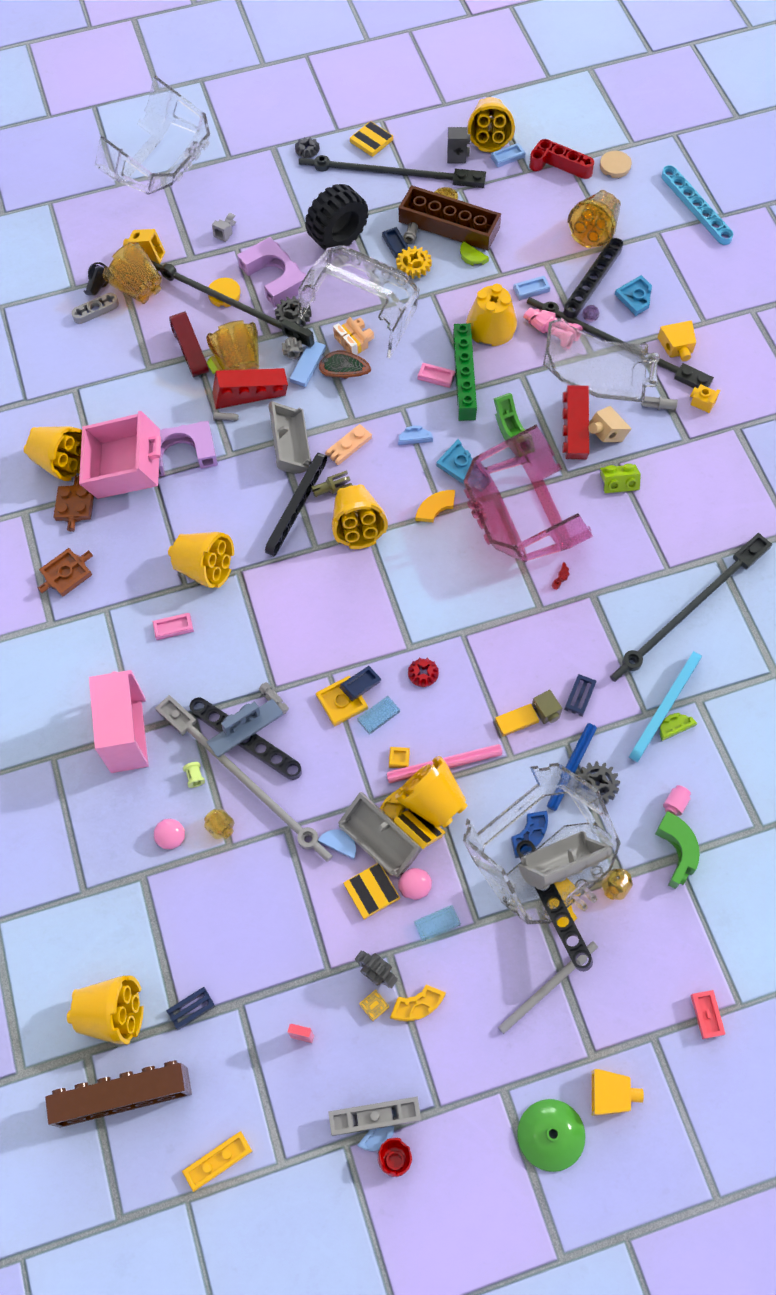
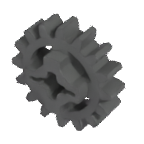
M295 296L292 299L286 297V301L281 299V304H277V309H275L277 320L282 322L286 319L295 322L299 326H306V322H310L312 313L307 300L302 301V297L296 299Z
M598 761L595 762L594 766L590 762L587 763V769L581 767V773H578L576 776L578 781H576L575 786L580 787L577 790L578 794H584L582 800L588 798L590 805L593 801H596L597 806H600L601 801L608 804L609 799L614 800L615 794L619 791L617 786H619L620 781L615 780L618 777V773L612 774L613 767L607 769L605 762L602 766H599Z
M361 950L356 956L355 961L363 967L360 972L377 986L382 983L392 989L398 981V978L390 972L392 966L376 953L371 956L369 953Z

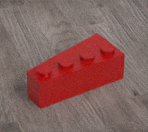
M285 369L216 371L212 391L215 409L286 396L288 382Z
M567 385L566 391L562 393L564 407L562 411V419H564L562 435L565 436L562 452L565 453L566 459H587L589 455V386Z

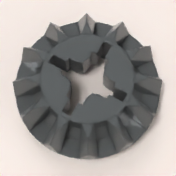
M304 137L303 140L298 139V143H295V152L303 158L314 157L320 150L319 143H317L316 139L312 140L311 137L308 139Z

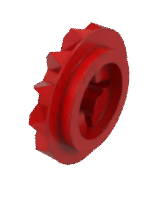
M419 657L418 660L412 661L408 668L409 679L417 686L427 687L434 684L438 679L439 669L435 661L429 660L428 657L426 659ZM419 668H421V669H423V670L426 668L428 675H425L424 673L421 674V675H419V674H420V669H419Z

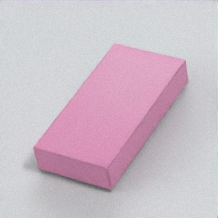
M422 363L418 373V380L448 388L451 387L455 377V371L427 363Z
M190 613L152 621L156 640L194 632Z

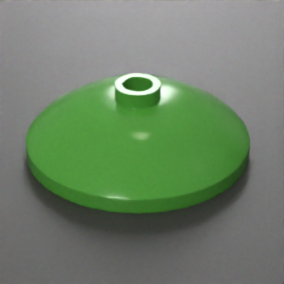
M545 1099L532 1104L523 1113L518 1124L517 1138L523 1155L532 1165L544 1171L557 1172L569 1168L581 1156L585 1146V1129L580 1116L571 1106L559 1100ZM550 1130H555L557 1132V1137L555 1139H552L549 1136Z

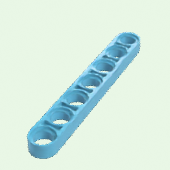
M665 166L661 175L665 183L720 244H730L734 235L733 231L674 166ZM666 172H671L673 175H667ZM675 182H679L682 185H676ZM684 193H690L691 196H686ZM693 203H699L701 206H694ZM707 213L710 217H705L702 214ZM712 224H717L720 227L715 228L712 226ZM721 235H728L729 238H723Z
M693 651L629 756L630 759L638 763L698 665L702 655Z

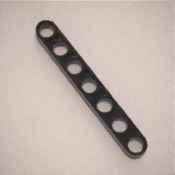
M612 238L604 247L565 303L563 312L566 317L575 318L583 309L620 255L623 247L621 239ZM611 245H618L619 248H614ZM604 255H610L612 258H606ZM598 265H602V266H604L605 268H604V269H600V268H598L597 266H598ZM590 276H596L598 279H592ZM588 286L590 287V289L585 290L582 287ZM575 297H581L583 300L578 301ZM568 308H574L576 311L571 312Z
M319 452L315 455L265 547V553L272 556L278 553L312 491L311 486L316 484L327 462V455Z
M201 697L194 698L190 702L192 714L219 733L222 732L221 723L228 715ZM197 703L204 704L202 711H195L194 706ZM213 713L220 715V718L215 722L209 720L210 715ZM256 733L251 736L248 742L238 744V746L287 779L296 780L302 774L301 765L298 761ZM260 744L266 746V751L263 753L255 751L256 747ZM274 755L282 757V761L278 764L272 763L271 759ZM292 765L298 767V772L294 775L287 772L288 767Z
M522 840L518 843L516 851L520 860L521 857L525 856L521 854V849L524 846H530L532 848L531 853L536 851L531 841ZM551 884L545 891L535 887L575 968L583 972L588 971L593 965L592 956L555 884ZM551 899L559 900V906L551 909L548 907V902ZM566 917L569 919V923L566 927H559L557 925L558 919ZM570 936H576L579 942L575 946H569L567 939ZM580 955H586L589 958L588 963L584 966H580L576 962Z

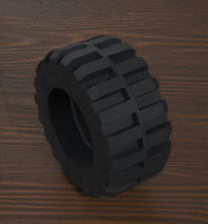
M332 185V187H328L324 192L318 194L317 199H314L312 206L308 208V214L305 218L307 233L325 251L336 252L343 250L346 246H350L364 230L363 227L366 226L369 215L368 205L349 185Z

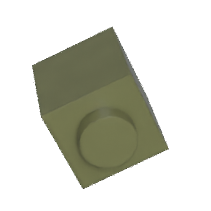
M550 689L534 697L532 701V706L543 724L547 722L553 723L560 718L563 708Z

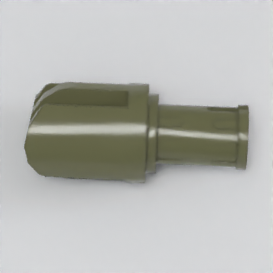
M347 470L327 477L326 482L311 486L314 497L327 492L335 494L340 488L353 486L352 483L346 484L350 481L349 476L344 477L348 474Z

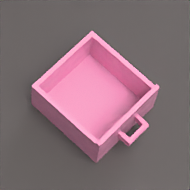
M138 411V414L83 426L79 484L97 499L158 486L159 458L161 455L160 429L142 411Z
M132 670L113 671L109 674L89 677L95 750L111 773L149 767L142 702H145L146 699Z

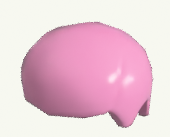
M164 819L154 829V840L163 849L173 850L180 846L185 838L184 827L175 819Z
M411 868L405 871L398 883L401 894L405 898L414 900L427 896L432 887L430 875L419 868Z

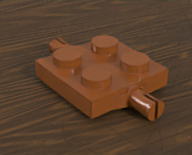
M79 475L74 477V485L58 486L53 518L56 521H67V530L70 532L75 531L76 522L90 520L94 496L79 484Z
M70 548L66 549L39 569L46 582L37 587L38 590L43 594L51 587L62 597L92 576L91 571L85 565V562L93 557L92 553L88 550L79 556L74 554Z

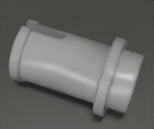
M412 222V225L411 223L408 224L407 232L403 236L405 242L409 244L416 240L418 225Z

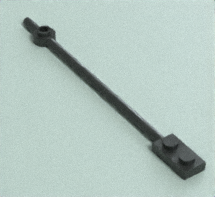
M325 155L317 156L315 159L299 158V165L315 166V169L320 172L327 171L329 168L419 176L453 180V185L484 188L486 171L455 168L454 173L336 162L330 161Z
M148 260L147 266L161 272L167 280L173 281L176 279L282 329L283 335L287 337H295L298 341L301 340L302 344L310 348L314 345L313 332L308 328H303L295 322L286 319L282 322L177 273L176 268L172 264L165 263L162 266L152 260Z
M531 297L527 300L529 305L540 310L556 313L557 318L568 323L579 324L582 326V330L676 373L675 380L692 388H698L700 384L709 388L713 382L714 377L685 363L678 367L576 318L566 317L563 312L559 311V306L555 302L542 303Z
M758 532L734 554L733 559L736 562L638 651L631 650L626 652L622 661L623 665L610 678L616 682L628 670H638L643 663V656L741 566L747 570L773 544Z

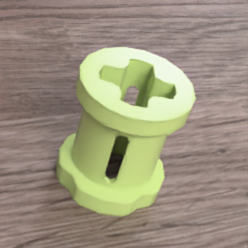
M191 762L183 766V771L187 774L189 788L198 787L205 783V779L202 777L199 769L201 767L200 762Z

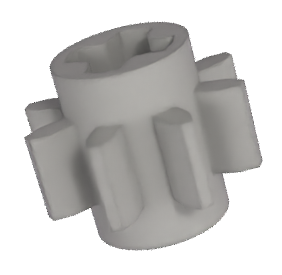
M295 337L287 338L285 343H282L283 355H287L291 359L299 357L300 353H303L302 341H298Z

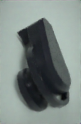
M95 262L89 267V281L86 290H84L86 295H97L100 289L109 283L110 272L105 264Z

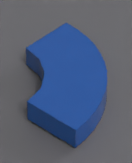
M547 811L527 814L525 828L519 834L511 837L515 858L519 857L516 847L520 841L529 840L534 844L535 848L541 843L548 825ZM524 846L521 849V854L526 855L530 853L532 848Z

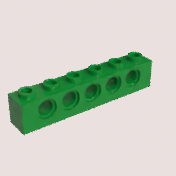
M471 323L454 324L453 345L458 421L476 420L477 402Z

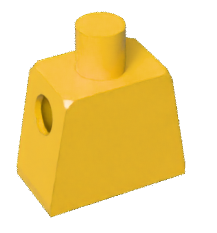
M155 229L133 230L129 239H124L123 247L131 249L134 257L138 260L147 262L152 260L160 264L165 254Z
M692 320L660 327L658 340L669 357L680 356L683 362L691 359V353H693L696 345Z
M600 1069L591 1071L592 1116L631 1111V1102L643 1103V1089L631 1088L630 1077Z

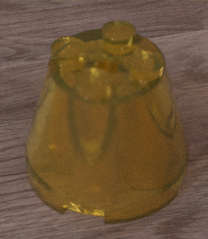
M600 190L578 202L568 215L567 223H569L572 232L571 236L576 242L587 248L603 247L608 244L616 232L621 202L613 194L605 190Z
M130 242L121 247L112 256L114 259L110 266L104 268L103 278L109 285L142 304L149 300L150 295L153 293L156 295L161 290L162 278L144 248L138 242L136 244Z
M243 320L229 322L218 326L219 330L213 334H207L208 347L222 370L259 368L258 331L254 322L250 324H244Z

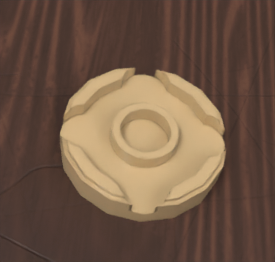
M609 151L600 160V170L605 175H611L612 178L626 176L632 165L631 158L621 151Z

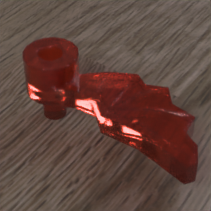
M565 562L562 563L561 570L558 573L559 577L552 583L553 589H559L561 582L566 581L570 575L568 572L569 568Z

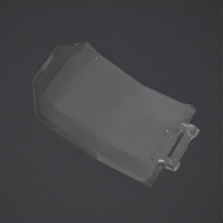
M559 318L549 322L543 365L556 378L567 385L589 386V394L597 398L644 402L645 388L658 385L657 362H659L660 355L658 353L648 354V345L645 342L631 344L603 341L570 326L563 318ZM650 363V376L646 378V364Z

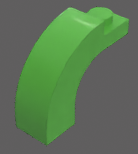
M507 393L493 398L497 412L495 414L496 420L509 448L518 456L535 450L531 433L523 428L518 419L512 394Z
M667 811L655 835L670 842L677 851L678 865L668 884L676 889L679 884L684 885L689 874L692 875L696 871L700 852L698 841L692 829L681 818Z

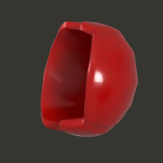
M389 1138L379 1149L378 1164L381 1170L388 1176L399 1177L405 1174L412 1163L410 1147L402 1142L400 1138Z

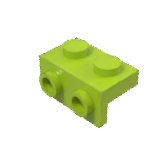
M624 464V466L608 465L600 468V475L604 481V493L640 490L641 473L636 464Z

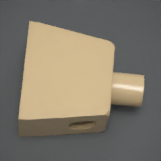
M611 406L597 411L589 422L590 433L596 434L602 442H623L632 429Z

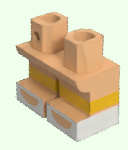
M349 317L343 325L338 323L333 326L334 338L346 351L355 355L368 348V342L374 339V332L370 328L362 331L365 328V323L361 318L352 320Z

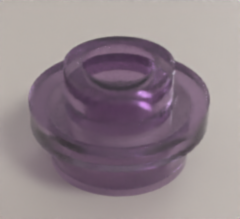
M588 305L583 310L582 316L587 321H595L599 317V310L594 305Z

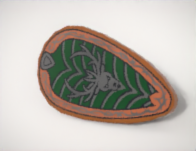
M337 350L327 354L319 363L320 372L329 377H343L347 379L348 377L362 376L371 372V367L365 359L344 350Z

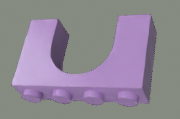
M271 237L237 254L239 267L247 276L269 266L278 267L284 271L282 276L264 286L266 298L274 307H277V304H281V299L286 301V297L291 299L293 296H297L308 289L307 275L299 270L298 265L290 260L289 255L283 252L278 242H274Z
M200 421L194 424L160 430L161 455L159 458V477L165 476L163 465L164 452L167 448L177 443H186L196 449L200 469L218 465L209 421Z

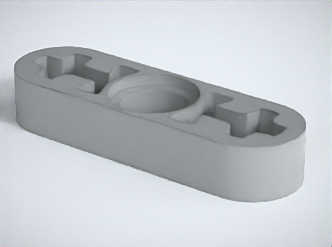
M107 293L75 307L72 310L74 321L82 324L116 309L119 305L117 296L114 293ZM99 306L98 310H91L92 307Z

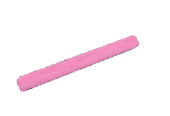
M500 744L443 759L449 768L501 756L502 748ZM429 761L389 771L386 774L389 783L409 779L421 767L427 764L432 765L433 762Z

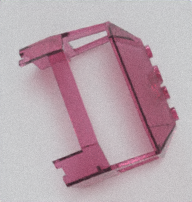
M537 424L474 457L463 481L466 486L464 492L467 498L470 499L467 504L472 509V516L477 519L480 528L485 530L486 534L483 536L487 544H491L496 550L522 562L572 548L593 537L590 526L587 527L579 513L562 520L543 479L562 470L560 463L556 464L552 456L555 454ZM507 447H510L516 456L488 467L481 463V461ZM522 465L552 526L524 541H521L503 498L490 473ZM547 536H551L555 542L553 545L528 554L525 550V547Z

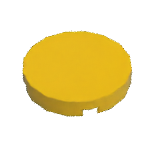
M219 278L209 285V288L236 301L240 299V286L233 279ZM208 295L210 302L215 306H231Z

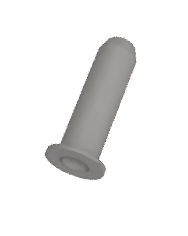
M215 410L213 413V421L215 419L236 421L239 417L238 414L215 412Z

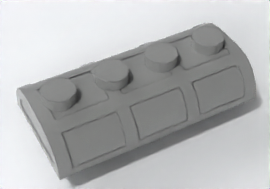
M271 401L269 403V412L277 467L289 473H303L308 470L311 464L303 409H294Z
M363 792L357 795L338 822V826L391 876L394 875L398 878L402 875L422 850L412 838L397 826Z
M580 831L521 857L522 864L518 866L523 879L529 885L543 890L555 882L566 880V877L582 873L586 868L599 865L600 862L611 857L612 847L586 837L584 831Z

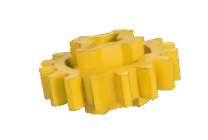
M416 246L413 249L408 247L407 251L402 249V253H398V258H396L397 270H400L401 275L405 273L406 278L409 275L412 279L415 276L421 278V274L426 276V271L430 272V267H432L431 255H428L427 250L423 251V247L419 249Z

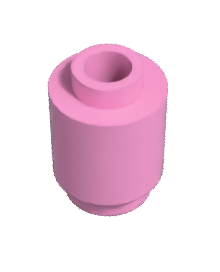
M680 785L673 788L663 804L665 812L668 811L676 816H681L691 799V792Z

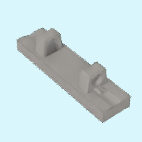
M418 1096L328 1112L331 1136L421 1121Z

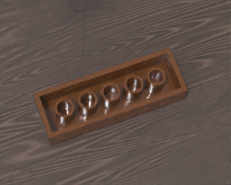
M413 185L410 186L398 208L400 223L407 225L411 223L412 225V222L418 225L419 229L462 243L464 241L469 245L487 251L493 243L501 224V213Z
M174 1060L164 1063V1067L155 1069V1066L142 1068V1072L133 1074V1071L119 1074L120 1078L117 1079L104 1077L98 1079L96 1084L88 1085V1082L74 1085L75 1089L66 1090V1088L53 1090L52 1095L45 1096L48 1125L61 1128L190 1096L192 1091L188 1068Z

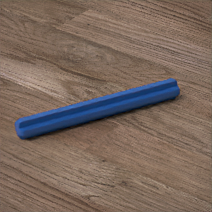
M591 723L586 725L547 803L549 809L557 810L597 729L595 725Z

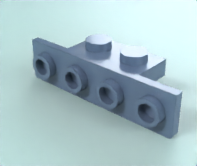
M273 699L260 707L255 701L251 704H245L241 707L240 711L234 715H228L221 723L223 731L208 740L207 744L214 754L220 757L281 717L283 712Z

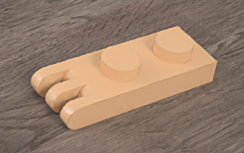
M359 424L331 446L325 454L328 457L330 456L332 461L335 460L337 465H340L372 439V434Z

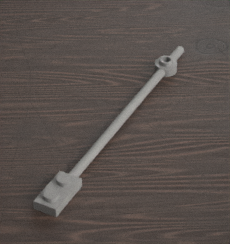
M169 695L155 708L181 735L188 731L298 834V843L303 849L309 850L313 848L325 861L331 860L333 856L318 843V834L313 828H302L224 754L220 757L214 754L207 744L208 739L194 727L197 723L196 719ZM306 837L312 838L310 842H305Z

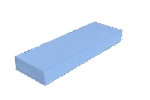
M314 341V345L311 348L306 347L290 377L291 383L303 387L307 386L326 350V345Z

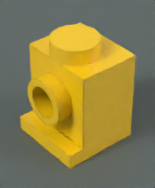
M700 384L698 388L694 387L690 395L692 398L690 405L710 413L721 390L717 389L715 391Z

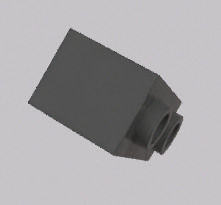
M448 127L447 163H466V157H469L470 147H467V144H470V134H467V127Z

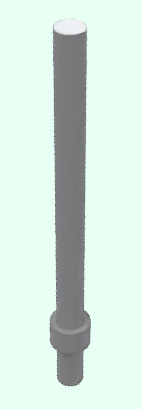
M593 941L587 946L590 954L598 948ZM580 955L577 958V964L582 966L588 957ZM572 960L498 1027L503 1034L576 969Z

